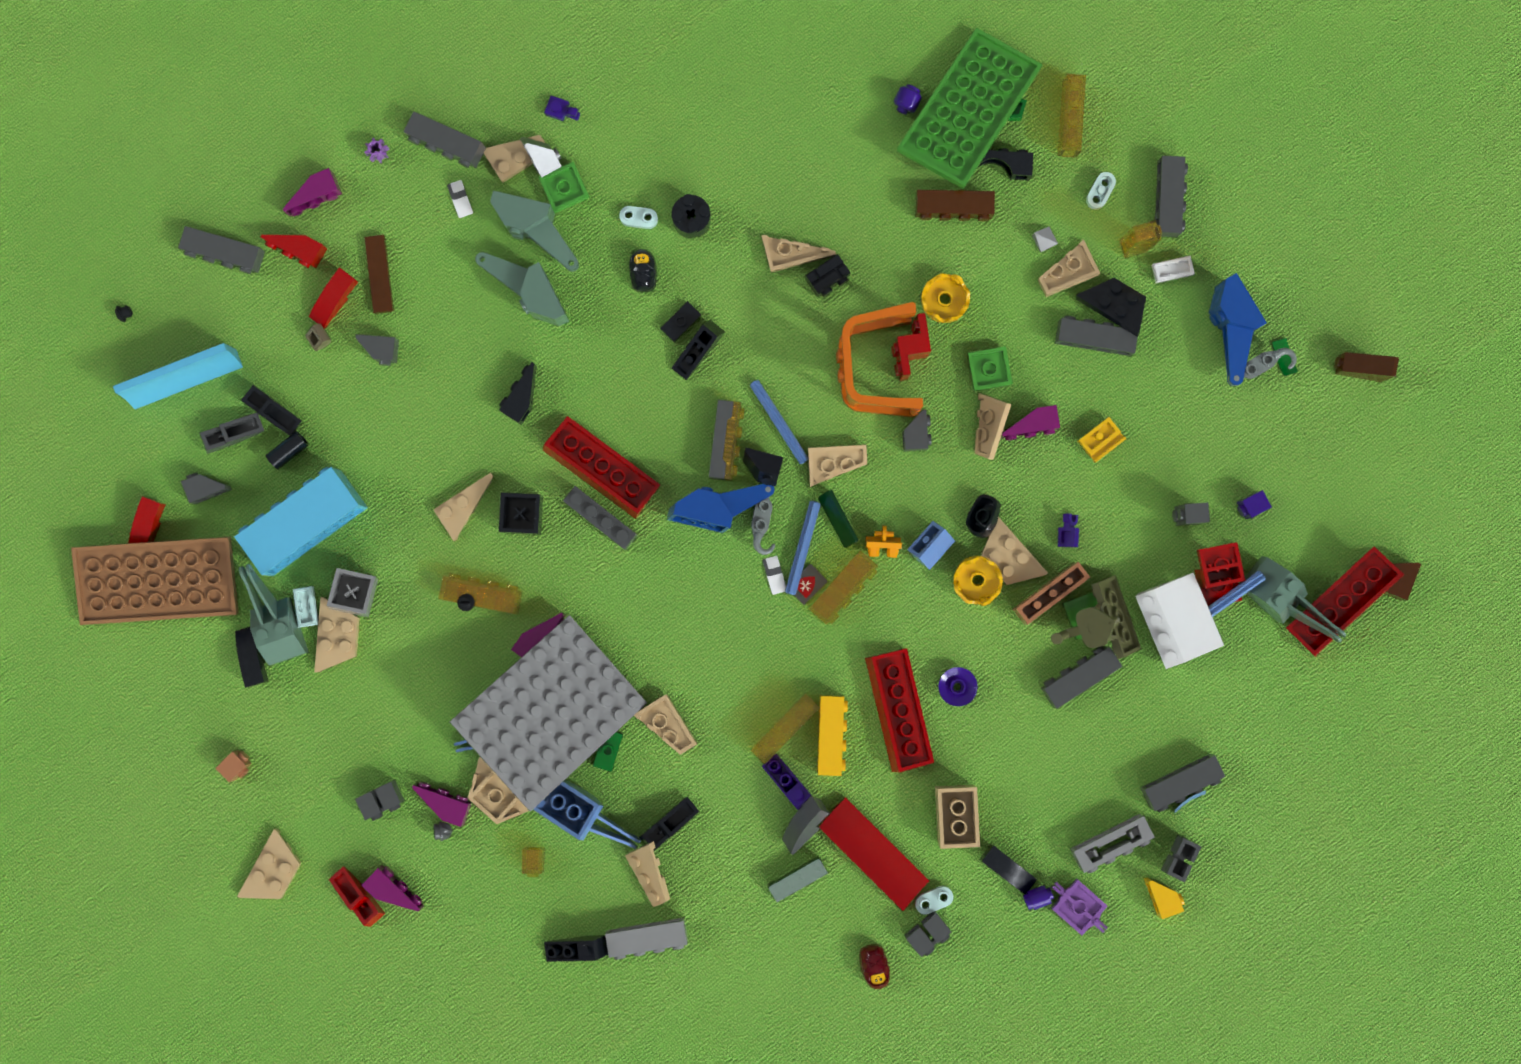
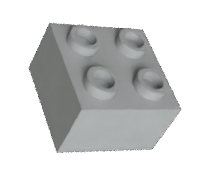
M336 568L327 607L336 611L369 617L378 579L376 576Z

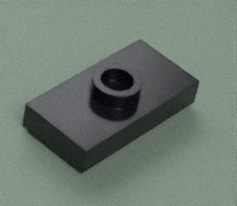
M687 301L660 329L675 343L701 317V314Z

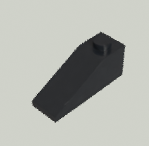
M712 320L702 324L672 369L687 380L715 347L725 331Z

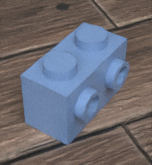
M932 521L907 550L918 562L930 570L955 540L943 527Z

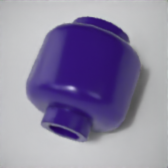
M910 84L901 86L894 98V104L897 106L896 110L904 115L915 113L922 100L920 90Z

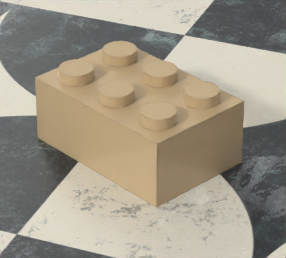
M975 785L935 786L939 848L980 847L977 787Z

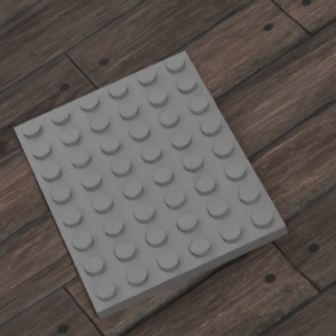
M569 615L449 723L531 812L647 702Z

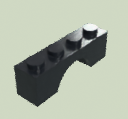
M1001 148L997 151L989 149L978 168L985 164H997L1005 169L1010 180L1029 181L1033 172V153L1024 149L1017 150V152L1009 151L1006 148Z

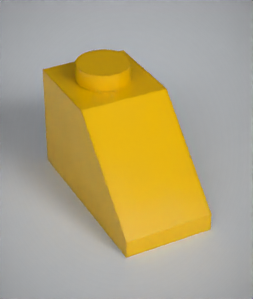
M1148 877L1144 878L1159 918L1165 919L1184 912L1182 905H1185L1180 893L1178 894L1173 889Z

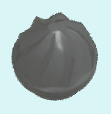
M440 821L439 824H434L435 840L443 841L451 836L452 828L448 823Z

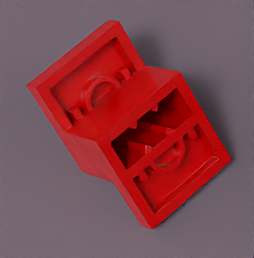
M925 313L917 314L915 320H913V324H911L912 335L898 336L893 346H891L893 358L896 357L897 361L896 365H894L895 375L899 376L900 381L908 380L911 375L909 360L927 358L931 353Z
M1235 542L1197 550L1200 569L1194 570L1195 576L1205 601L1209 606L1239 585V582L1245 581L1238 543ZM1240 597L1235 602L1242 601V597Z

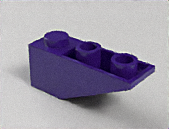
M777 754L762 765L763 769L797 810L812 795Z

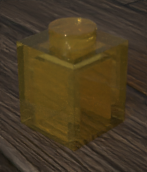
M525 847L522 850V874H527V877H539V874L544 872L545 847Z

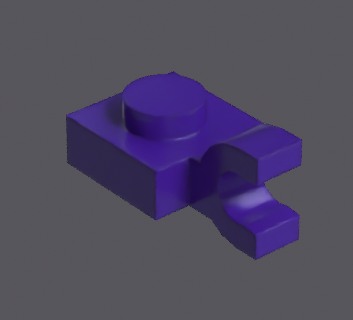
M550 96L544 112L545 116L564 121L565 116L576 121L580 117L577 108L569 107V101Z
M1063 514L1064 526L1058 527L1057 547L1078 548L1079 528L1074 527L1078 522V515Z

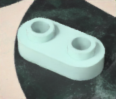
M1103 172L1096 178L1086 198V203L1091 209L1097 210L1105 205L1116 184L1113 174ZM1102 181H1106L1108 185L1103 186ZM1094 197L1098 198V203L1093 201Z
M626 206L621 209L619 214L622 224L627 227L652 229L658 223L657 213L650 208ZM632 213L631 218H626L625 215ZM646 215H650L652 217L649 221L645 220L644 218Z
M946 886L936 887L918 895L915 899V907L921 914H930L950 905L953 901V893ZM941 894H946L947 898L941 900L940 896ZM924 901L929 902V905L926 908L922 907V903Z

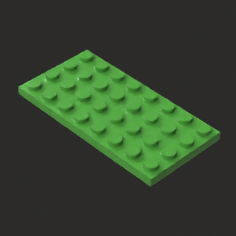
M976 28L897 148V152L964 189L1038 75L1043 64Z

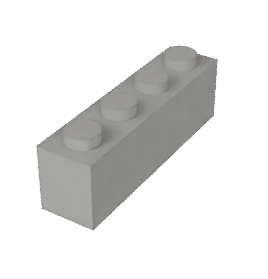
M684 917L611 929L605 933L609 958L614 957L615 960L626 958V955L629 954L642 956L645 955V952L652 950L653 953H660L665 951V948L670 947L673 950L684 948V945L688 943Z

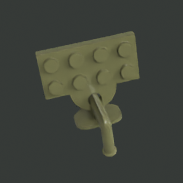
M1116 575L1092 584V592L1098 604L1095 607L1086 608L1077 613L1076 622L1078 626L1054 633L1051 636V641L1054 644H1060L1067 638L1081 635L1084 644L1089 648L1104 646L1108 641H1111L1112 650L1116 654L1117 659L1125 658L1141 649Z

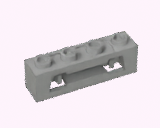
M1138 814L1070 848L1080 870L1084 873H1092L1098 869L1099 865L1103 863L1105 865L1110 864L1116 860L1115 857L1121 854L1123 856L1133 852V848L1146 846L1155 837L1145 817ZM1125 834L1131 837L1130 840L1125 839L1097 853L1096 849H1093L1095 846L1099 848Z

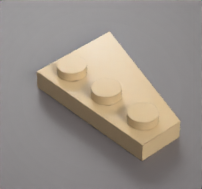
M541 135L528 137L529 139L545 143ZM521 140L488 147L484 152V155L502 183L533 164Z
M1083 239L1078 246L1069 251L1064 258L1040 276L1038 282L1045 296L1048 297L1099 276L1100 271Z
M978 393V400L981 401L980 410H977L979 428L976 430L975 454L994 460L1011 404Z
M866 444L808 448L810 487L867 465Z
M667 694L634 715L680 755L698 744Z
M654 841L625 855L653 907L663 904L670 899L665 878L660 875L658 868L661 865L659 858H656L653 849L656 848Z

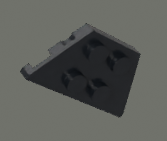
M1112 278L1076 295L1077 301L1136 337L1139 336L1146 296L1116 278Z

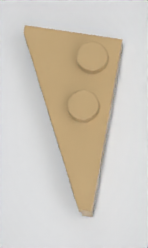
M767 235L761 236L771 273L836 255V252L829 248L810 246V244L796 241L791 242L782 238H771Z
M492 473L484 476L433 509L453 541L458 539L463 527L469 521V517L481 501L482 495L491 484V480L494 477Z

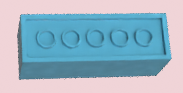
M333 467L322 469L318 473V477L307 480L302 484L303 487L300 490L290 492L286 496V500L275 503L270 507L271 510L268 513L258 515L254 519V523L250 526L245 525L238 530V534L234 536L261 575H276L368 508L341 470Z

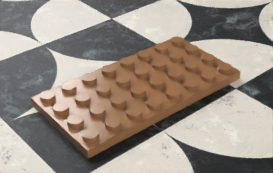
M231 536L71 548L80 625L239 614Z

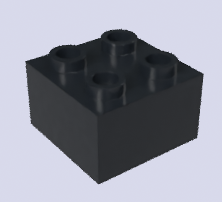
M501 493L499 532L541 535L543 496L540 494Z

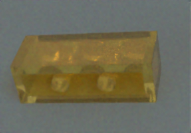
M1156 220L1133 226L1119 240L1125 258L1147 253L1161 240L1162 230L1157 225Z

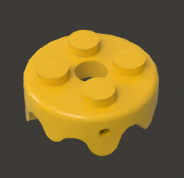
M938 274L926 283L921 294V305L924 312L932 320L939 323H951L958 320L966 312L970 303V291L964 284L963 279L956 274ZM943 294L948 295L950 303H941L940 296Z
M971 556L964 559L956 568L954 573V589L964 602L986 606L1001 592L1003 584L1002 572L999 566L990 558ZM975 575H981L984 581L981 584H975L972 579Z

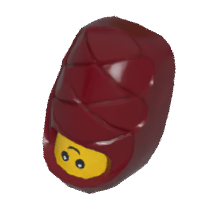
M879 944L864 946L859 954L863 977L871 988L882 989L888 985L890 980V967L886 953Z

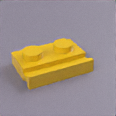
M1108 417L1079 439L1078 443L1093 459V462L1096 463L1126 440V437L1122 435L1119 428Z

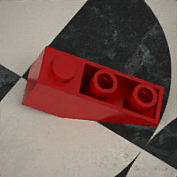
M306 235L260 236L266 241V246L273 250L276 248L281 249V254L290 259L294 256L299 259L298 263L306 268L310 266L317 268L327 250L323 244Z

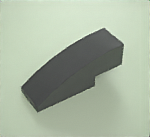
M254 413L219 424V427L200 432V437L206 453L209 454L262 433L264 428L258 413Z
M811 795L796 812L785 830L782 840L791 854H795L820 829L818 824L830 814L821 799Z

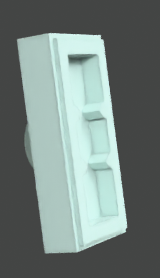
M314 586L293 589L298 628L318 625Z

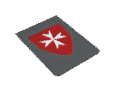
M809 564L802 571L795 595L803 605L827 583V580L812 564Z

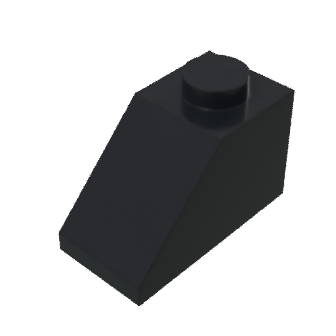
M745 448L743 463L756 481L765 485L776 486L783 457Z

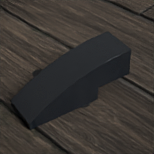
M254 384L241 400L289 436L302 422L301 419Z
M250 627L235 631L238 660L245 688L268 682L264 666L266 661L256 648Z
M685 797L640 835L639 838L645 845L654 841L656 848L653 850L655 851L700 811L688 797Z
M992 843L980 858L984 864L1023 894H1027V891L1037 881L1034 876Z

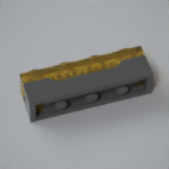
M718 400L709 479L732 481L733 477H737L738 465H734L735 457L739 458L740 446H737V438L741 439L742 427H739V421L744 419L745 408H741V402Z

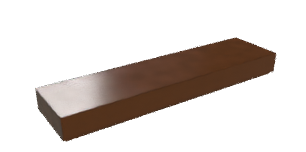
M385 236L364 237L373 313L394 312Z

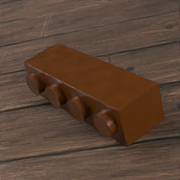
M917 190L915 217H920V220L939 218L941 221H948L951 218H958L959 221H969L970 218L978 219V221H989L995 214V191Z

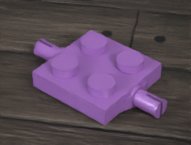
M1076 878L1066 889L1058 882L1054 884L1059 889L1052 885L1051 888L1060 896L1051 909L1081 935L1092 926L1098 928L1102 933L1105 932L1104 929H1107L1108 926L1099 919L1107 905Z

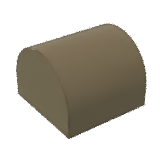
M321 324L313 325L305 335L315 351L323 349L332 341Z

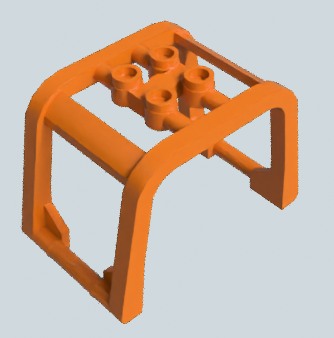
M914 302L856 315L846 321L839 339L836 360L837 364L840 363L838 383H841L843 401L853 411L912 418L921 411L923 398H891L867 396L857 393L853 385L850 337L852 335L910 325L912 322L911 317L916 314V304Z

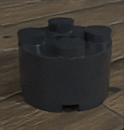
M686 194L675 202L672 208V220L676 231L685 238L700 237L708 231L711 224L710 208L704 199L696 195ZM688 215H695V218L691 217L690 219H688Z

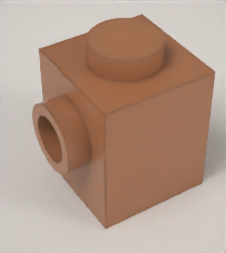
M236 750L232 751L215 769L228 782H232L238 777L240 779L249 772L248 767L252 763L245 752Z

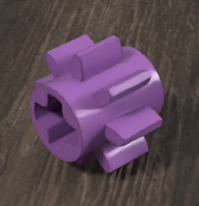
M372 138L369 144L365 143L368 150L364 153L366 156H370L371 162H374L376 159L382 163L384 158H388L386 151L389 150V147L384 145L383 139H380L378 142Z

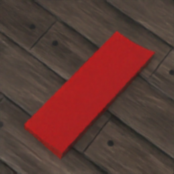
M568 416L544 444L543 451L634 519L639 516L660 487L658 482Z
M1373 547L1311 605L1344 631L1398 582L1404 574L1376 547ZM1305 610V611L1302 612V613H1304L1305 615H1307V616H1309L1310 618H1312L1313 620H1315V621H1317L1318 623H1320L1321 625H1323V626H1325L1326 628H1328L1326 625H1324L1321 621H1319L1316 617H1314V616H1313L1311 613H1309L1307 610ZM1297 619L1286 627L1315 657L1333 641L1332 638Z
M907 648L865 658L892 772H903L934 763Z
M846 797L818 824L820 829L902 911L906 909L915 896L929 882V879Z

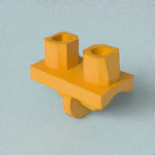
M882 526V531H874V536H866L865 539L870 557H878L879 548H887V557L897 558L899 549H902L901 538L894 537V532L887 531V526Z

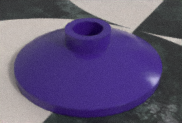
M954 667L942 674L938 689L940 696L946 703L952 706H964L975 698L978 684L975 676L969 670ZM955 683L960 684L961 687L959 690L954 689Z

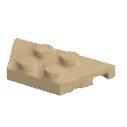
M998 517L997 524L988 536L981 556L990 558L999 566L1004 584L1009 585L1047 575L1048 572Z
M320 597L314 672H321L357 657L360 618L354 614L329 609L326 597Z
M479 757L468 799L496 824L528 812L529 810L485 761Z
M275 828L237 897L259 899L283 898L301 865V861L297 855L293 854L288 842L284 841L279 829Z

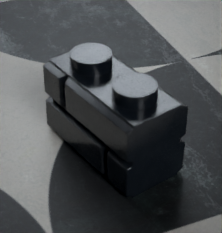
M837 254L805 275V280L817 297L821 295L825 297L833 291L832 288L838 284L840 287L849 281L850 271Z

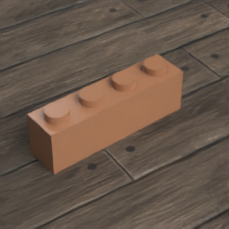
M1074 562L1014 607L1013 611L1024 625H1028L1088 580L1090 576L1079 562Z

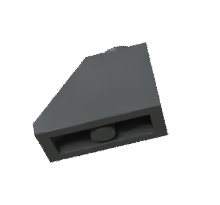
M356 334L358 342L374 360L379 362V365L391 366V363H397L398 339L395 337Z
M198 473L186 476V480L181 481L187 499L191 504L201 503L232 490L231 486Z

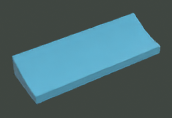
M222 343L114 385L113 388L116 394L123 397L134 409H138L243 368L237 350Z

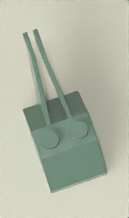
M493 191L490 202L513 238L533 240L568 271L574 272L579 268L577 258L553 225L555 213L550 204Z
M480 252L476 255L475 261L480 267L522 298L519 302L526 314L530 313L533 318L556 326L569 322L539 262L527 269L485 252Z
M1261 556L1245 576L1246 580L1257 571H1261L1264 574L1265 581L1246 594L1277 622L1284 624L1289 616H1292L1338 643L1342 642L1339 636L1346 637V633L1334 625L1304 599L1308 594L1304 583L1292 572L1270 558ZM1301 605L1328 628L1297 610V606Z
M250 564L245 566L246 569L243 566L239 567L240 576L254 609L250 610V630L256 648L268 666L309 653L302 630L297 625L296 612L291 597L277 601ZM258 594L260 595L265 605L262 604Z

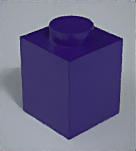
M1263 490L1257 491L1237 502L1238 512L1245 519L1253 518L1272 508Z

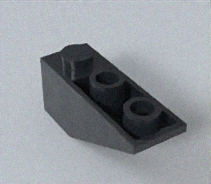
M533 362L524 367L521 372L523 376L519 381L516 380L510 389L512 392L508 397L505 396L499 405L501 407L499 411L520 425L523 424L532 410L537 366Z
M590 935L544 942L546 962L596 961L608 955L605 935Z

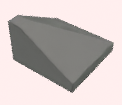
M1050 227L1036 231L1032 235L1040 253L1058 244Z

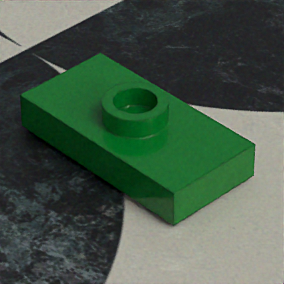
M615 732L598 748L593 767L612 772L623 738L622 733Z

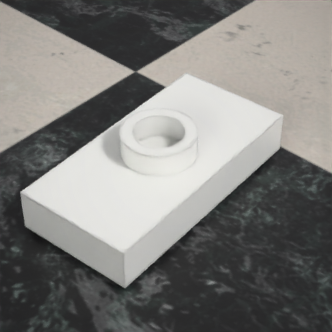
M1191 256L1153 263L1151 265L1155 283L1193 276L1195 274Z

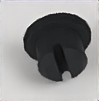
M116 306L115 309L117 318L122 322H126V318L133 315L132 309L129 306Z
M462 594L458 598L457 604L462 611H470L475 605V600L470 594Z

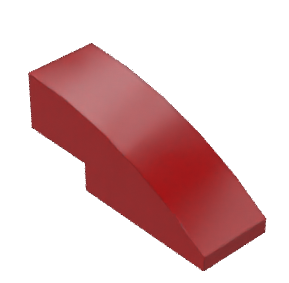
M339 267L320 294L309 317L317 324H321L325 329L348 300L347 296L358 284V281Z
M141 497L128 543L154 542L161 525L159 520L166 504L148 497Z
M343 866L328 879L349 910L354 911L364 926L371 927L385 915V912L373 896L361 886L360 881L346 867Z

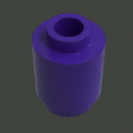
M1045 885L1029 890L1027 894L1023 895L1028 910H1037L1052 904L1051 899H1054L1051 889L1049 887L1046 888Z

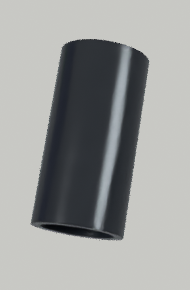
M295 431L265 456L279 470L307 448L309 444L298 431Z

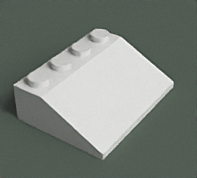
M1194 572L1140 592L1135 596L1166 669L1224 646Z

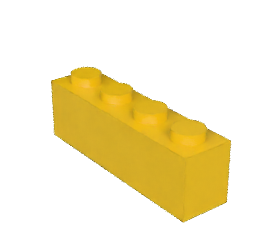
M820 695L818 775L842 776V771L846 769V759H842V752H846V740H843V732H847V720H844V712L848 711V701L844 700V696Z

